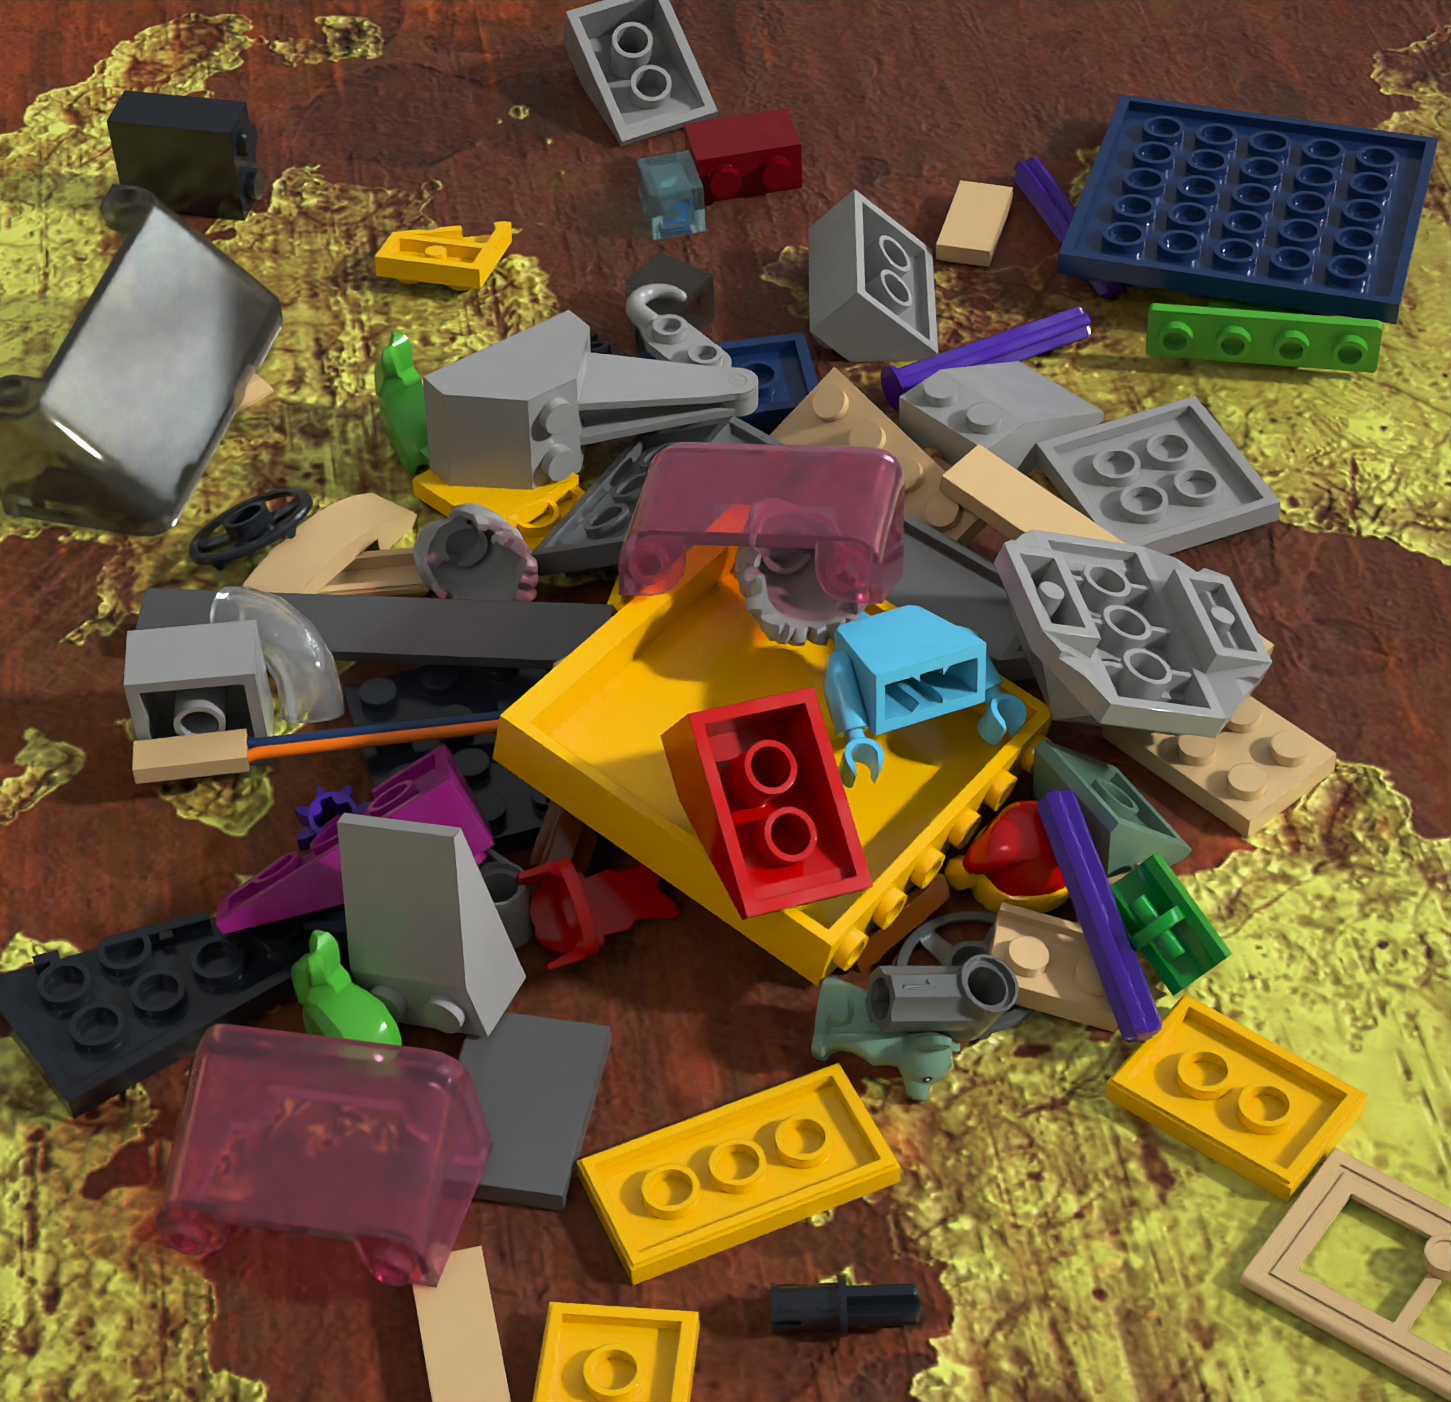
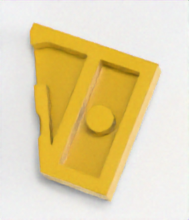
M494 222V232L492 235L463 237L461 225L439 227L434 230L417 229L392 232L375 255L376 276L395 278L403 284H417L421 282L443 284L457 291H467L474 288L481 289L512 242L511 222Z

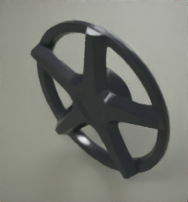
M286 487L265 492L245 500L205 525L192 539L189 545V556L198 565H212L218 571H223L234 560L252 554L278 539H292L295 537L296 526L310 512L313 499L305 489ZM294 497L288 504L273 512L269 511L265 503L277 498ZM223 524L227 533L205 539L211 532ZM227 547L223 552L207 553L210 551Z

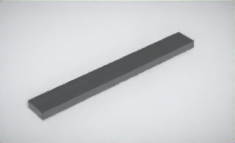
M145 588L135 630L256 619L264 658L553 669L554 662L572 653L613 617L617 610L611 604Z

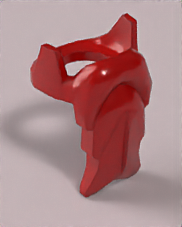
M567 857L518 873L515 878L517 886L541 883V886L532 894L529 901L530 920L535 926V935L542 947L552 954H561V956L543 963L544 969H554L598 955L599 946L605 943L604 937L627 932L634 922L646 919L670 920L677 917L679 911L676 903L657 888L659 875L640 862L627 871L617 873L615 870L607 869L585 878L582 872H576L575 867Z

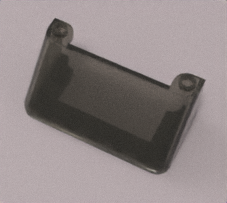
M112 184L103 198L99 209L104 225L111 230L119 232L121 246L42 378L20 375H7L0 378V499L4 512L7 515L135 536L152 537L163 534L171 529L181 517L245 397L247 384L253 374L258 373L282 328L284 319L281 304L276 294L150 191L131 185Z

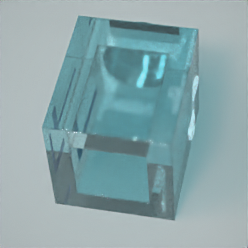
M689 150L637 159L640 205L653 240L706 231L703 185Z

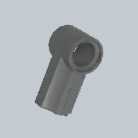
M981 954L972 956L962 966H878L869 976V990L865 1002L870 1023H876L881 1032L943 1031L944 1034L955 1040L967 1042L981 1036L1015 1004L1019 992L1017 979L1009 966L995 956Z

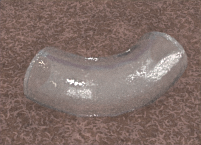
M226 586L221 589L211 606L210 623L256 619L265 665L276 683L282 719L292 723H314L335 719L343 715L345 712L343 691L334 656L314 623L280 596L244 586Z

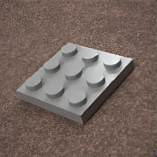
M1196 396L1036 444V462L1065 502L1126 544L1144 546L1169 555L1279 520L1281 503Z

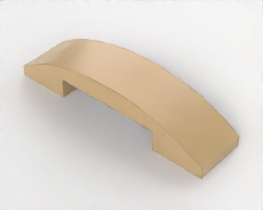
M374 493L358 494L335 502L300 524L296 528L295 537L283 539L259 563L238 591L316 594L364 550L375 551L391 548L418 523L417 514Z

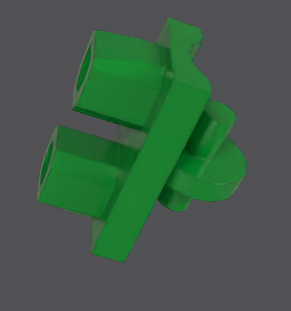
M1159 852L1148 857L1110 886L1127 932L1131 937L1129 940L1135 952L1140 950L1173 996L1232 955L1230 949Z

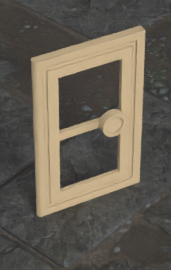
M1335 1148L1245 1268L1238 1283L1451 1401V1354L1409 1331L1443 1280H1451V1208ZM1350 1198L1429 1239L1425 1244L1422 1258L1428 1273L1394 1322L1298 1271Z

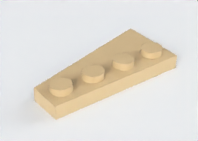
M835 367L769 435L840 476L847 475L850 482L965 547L988 525L985 521L939 490L941 476L945 471Z

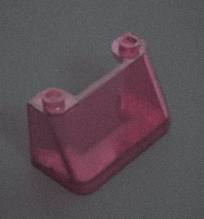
M704 442L670 444L655 454L648 465L620 551L618 562L619 595L653 596L669 591L678 584L684 575L686 552L694 545L815 549L817 581L826 594L835 600L847 603L882 604L904 575L905 479L903 468L895 456L884 449L875 447Z
M215 1024L208 1027L192 1056L155 1217L158 1230L166 1247L173 1248L189 1256H199L203 1253L218 1251L222 1248L230 1232L229 1224L352 1241L360 1258L367 1266L369 1273L378 1281L391 1286L414 1284L436 1288L493 1149L491 1136L472 1078L467 1069L456 1059L445 1053L430 1049L231 1024Z

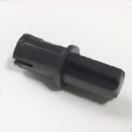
M846 1275L838 1276V1282L770 1284L772 1333L840 1330V1337H848V1327L915 1325L921 1318L920 1290L914 1284L846 1285Z

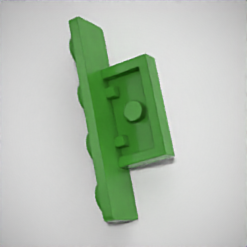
M1208 300V307L1152 303L1149 306L1146 353L1150 356L1373 373L1377 370L1382 322L1372 319L1308 315L1300 312L1298 309L1272 305L1254 307L1243 302Z

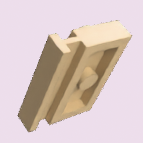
M1001 902L994 922L995 928L988 955L1002 960L1014 972L1019 992L1015 1004L1115 1032L1118 1025L1080 924Z

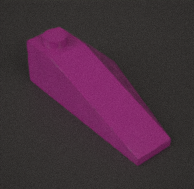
M445 743L371 790L370 792L375 800L370 803L366 811L360 814L460 827L477 866L487 857L488 852L486 849L494 845L491 825ZM337 815L321 827L322 831L309 845L312 850L302 858L297 851H291L282 855L220 900L217 904L215 924L222 934L344 904L337 822L341 815Z

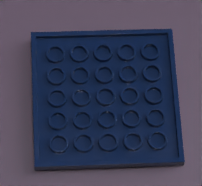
M1121 94L1059 250L1057 273L1074 275L1076 278L1084 281L1107 280L1127 283L1142 290L1160 288L1185 292L1195 298L1219 297L1239 300L1254 307L1272 305L1298 309L1300 312L1308 315L1331 314L1397 324L1435 160L1438 138Z

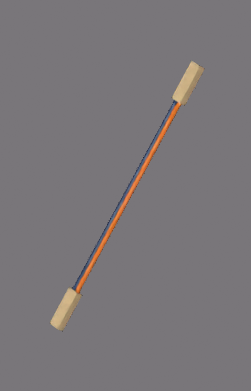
M505 710L260 738L248 737L247 729L139 740L133 741L132 771L135 783L141 784L249 771V763L259 759L497 733L500 715Z

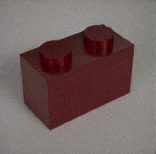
M787 108L684 124L686 168L699 204L802 188L801 142Z

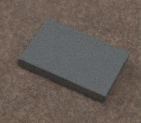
M504 1012L489 1037L467 1034L421 1174L423 1190L564 1211L577 1167L576 1161L579 1160L612 1043L610 1026Z

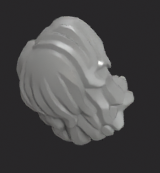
M771 502L753 509L734 564L735 578L739 582L740 593L743 597H746L744 603L747 614H752L769 641H776L778 644L804 646L807 639L813 644L826 646L829 638L834 640V632L839 625L858 620L859 614L867 607L870 599L863 576L855 570H848L849 554L837 531L827 521L820 518L805 519L797 511L782 504Z
M460 504L450 511L448 518L428 523L419 531L413 548V561L424 584L437 594L438 597L443 599L531 602L536 597L537 591L534 587L537 586L539 578L537 560L531 555V549L523 540L519 530L494 511L479 504Z

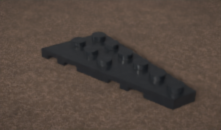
M344 904L222 934L215 924L216 917L209 918L208 911L205 910L103 937L97 949L60 958L58 950L32 956L34 966L0 974V1022L72 1118L75 1119L296 994L290 975L291 968L304 954L310 953L309 940L313 931L320 930L331 934L338 943L340 964L343 967L349 964Z

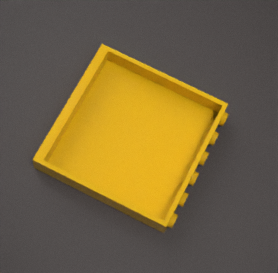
M739 505L500 715L492 759L819 987L824 979L837 967L847 971L857 961L867 945L869 939L867 933L875 925L885 930L893 923L906 903L907 892L914 885L924 889L933 880L944 862V853L952 845L960 850L968 843L981 822V814L988 807L997 811L1003 806L1014 790L1018 780L1017 776L1023 769L1030 774L1033 773L1035 747L1042 739L1053 742L1046 737L1053 718L1045 703L1000 675L1003 683L998 688L1001 693L1012 694L1018 697L1025 704L1027 713L1025 722L1018 733L1012 736L1006 727V733L997 745L987 743L978 731V721L987 708L984 702L879 735H875L867 729L864 731L865 737L876 741L884 751V761L878 778L873 783L869 768L863 763L854 762L856 766V779L853 787L843 786L873 887L868 890L742 920L679 802L660 735L689 713L814 687L837 767H839L846 743L844 737H837L824 694L825 663L828 655L834 652V640L829 638L826 646L813 644L807 639L804 646L778 644L776 641H769L752 614H747L744 603L746 597H743L740 593L739 582L735 578L734 564L752 512ZM867 588L870 600L863 611L870 616L898 608Z

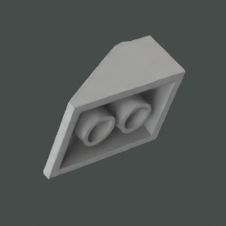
M602 0L566 11L564 46L583 89L621 147L682 128L687 123L700 122L717 117L718 110L669 0Z
M1019 361L940 369L899 397V428L916 444L923 448L935 447L944 453L943 458L945 461L953 466L980 444L1024 475L1029 474L1039 466L1036 462L1037 443L1098 425L1104 420V412Z
M343 813L337 822L350 971L357 986L367 990L383 1002L396 1024L404 1023L434 1028L445 1033L458 1032L489 1037L526 979V975L460 827Z

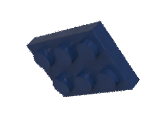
M804 332L715 343L728 353L731 358L732 367L748 369L758 377L757 409L749 415L737 417L758 430L778 427L818 385ZM649 352L635 353L636 358L657 360Z

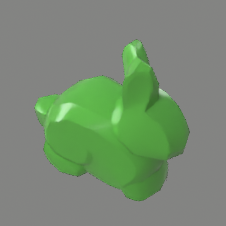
M393 331L390 335L389 346L383 348L381 359L376 361L375 391L376 395L380 398L379 406L382 428L397 450L401 467L409 474H416L418 465H430L424 389L422 379L413 366L412 347L409 339L405 334Z
M313 931L309 940L310 953L304 954L292 966L290 973L298 1003L303 1005V1022L308 1038L328 1057L342 1086L354 1094L361 1093L364 1085L370 1082L385 1084L393 1081L399 1075V1067L405 1056L402 1050V1038L395 1020L383 1002L352 982L351 975L340 964L339 947L335 938L328 932Z

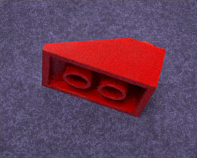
M814 687L689 713L660 735L679 802L742 920L868 890L873 887Z

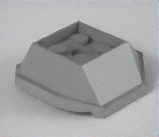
M1033 529L1020 535L1015 541L1011 539L1005 542L994 561L1008 596L1012 625L1054 721L1173 736L1194 735L1216 738L1258 686L1272 664V660L1229 576L1206 568L1196 572L1175 557L1144 546Z

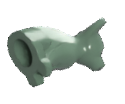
M827 976L822 983L817 1004L814 1036L811 1046L812 1056L826 1061L831 1054L844 1051L859 1056L874 1067H897L904 1081L906 1095L912 1100L926 1101L931 1085L943 1080L952 1066L953 1053L960 1052L961 1044L953 1041L950 1037L929 1031L881 1032L879 1026L876 1023H870L865 1002L868 990L840 980L836 976Z

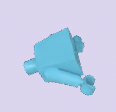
M906 605L872 616L862 611L859 614L858 620L839 625L834 632V652L828 655L825 663L824 694L837 737H844L846 748L838 767L843 785L848 788L853 787L856 779V766L854 762L863 763L869 768L873 783L878 778L884 761V751L876 741L865 737L864 731L867 729L875 735H879L984 702L987 708L977 725L981 737L987 743L997 745L1006 733V727L1012 736L1018 733L1026 719L1027 709L1025 704L1012 694L1001 693L998 686L1003 681L986 651V642L980 639L976 632L970 628L954 625L917 605Z

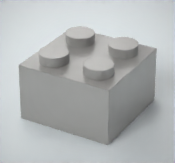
M256 619L127 631L124 689L137 741L237 729H247L248 737L274 736V705ZM273 758L259 759L250 762L249 766L273 764Z

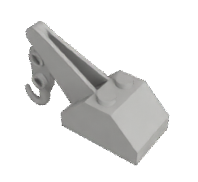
M668 284L641 286L634 290L626 300V315L632 324L638 328L645 349L657 360L591 353L590 326L570 310H567L423 376L430 470L450 486L533 490L552 480L561 481L572 472H580L587 444L724 417L746 416L753 413L758 407V377L748 369L732 367L731 358L728 353L686 322L684 318L673 314L661 316L646 306L649 301L658 298H671L684 302L687 299V294L684 291Z

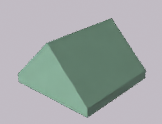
M1042 739L1035 747L1032 800L1039 801L1046 796V793L1055 789L1058 791L1070 789L1075 793L1107 878L1132 871L1134 863L1144 861L1157 852L1161 854L1170 867L1184 860L1192 851L1189 845L1117 767Z

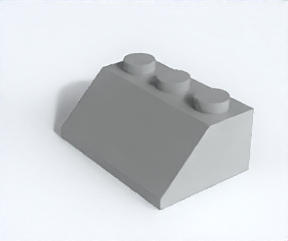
M852 190L808 228L810 333H812L815 340L822 347L835 350L849 362L917 361L937 355L938 340L932 249L858 191Z

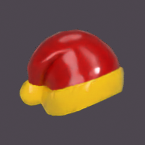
M1017 801L996 815L976 835L966 855L959 854L947 862L944 875L948 886L957 891L969 888L978 903L983 904L987 910L995 913L998 912L1001 902L1039 913H1047L1069 900L1070 896L1037 811L1038 801Z

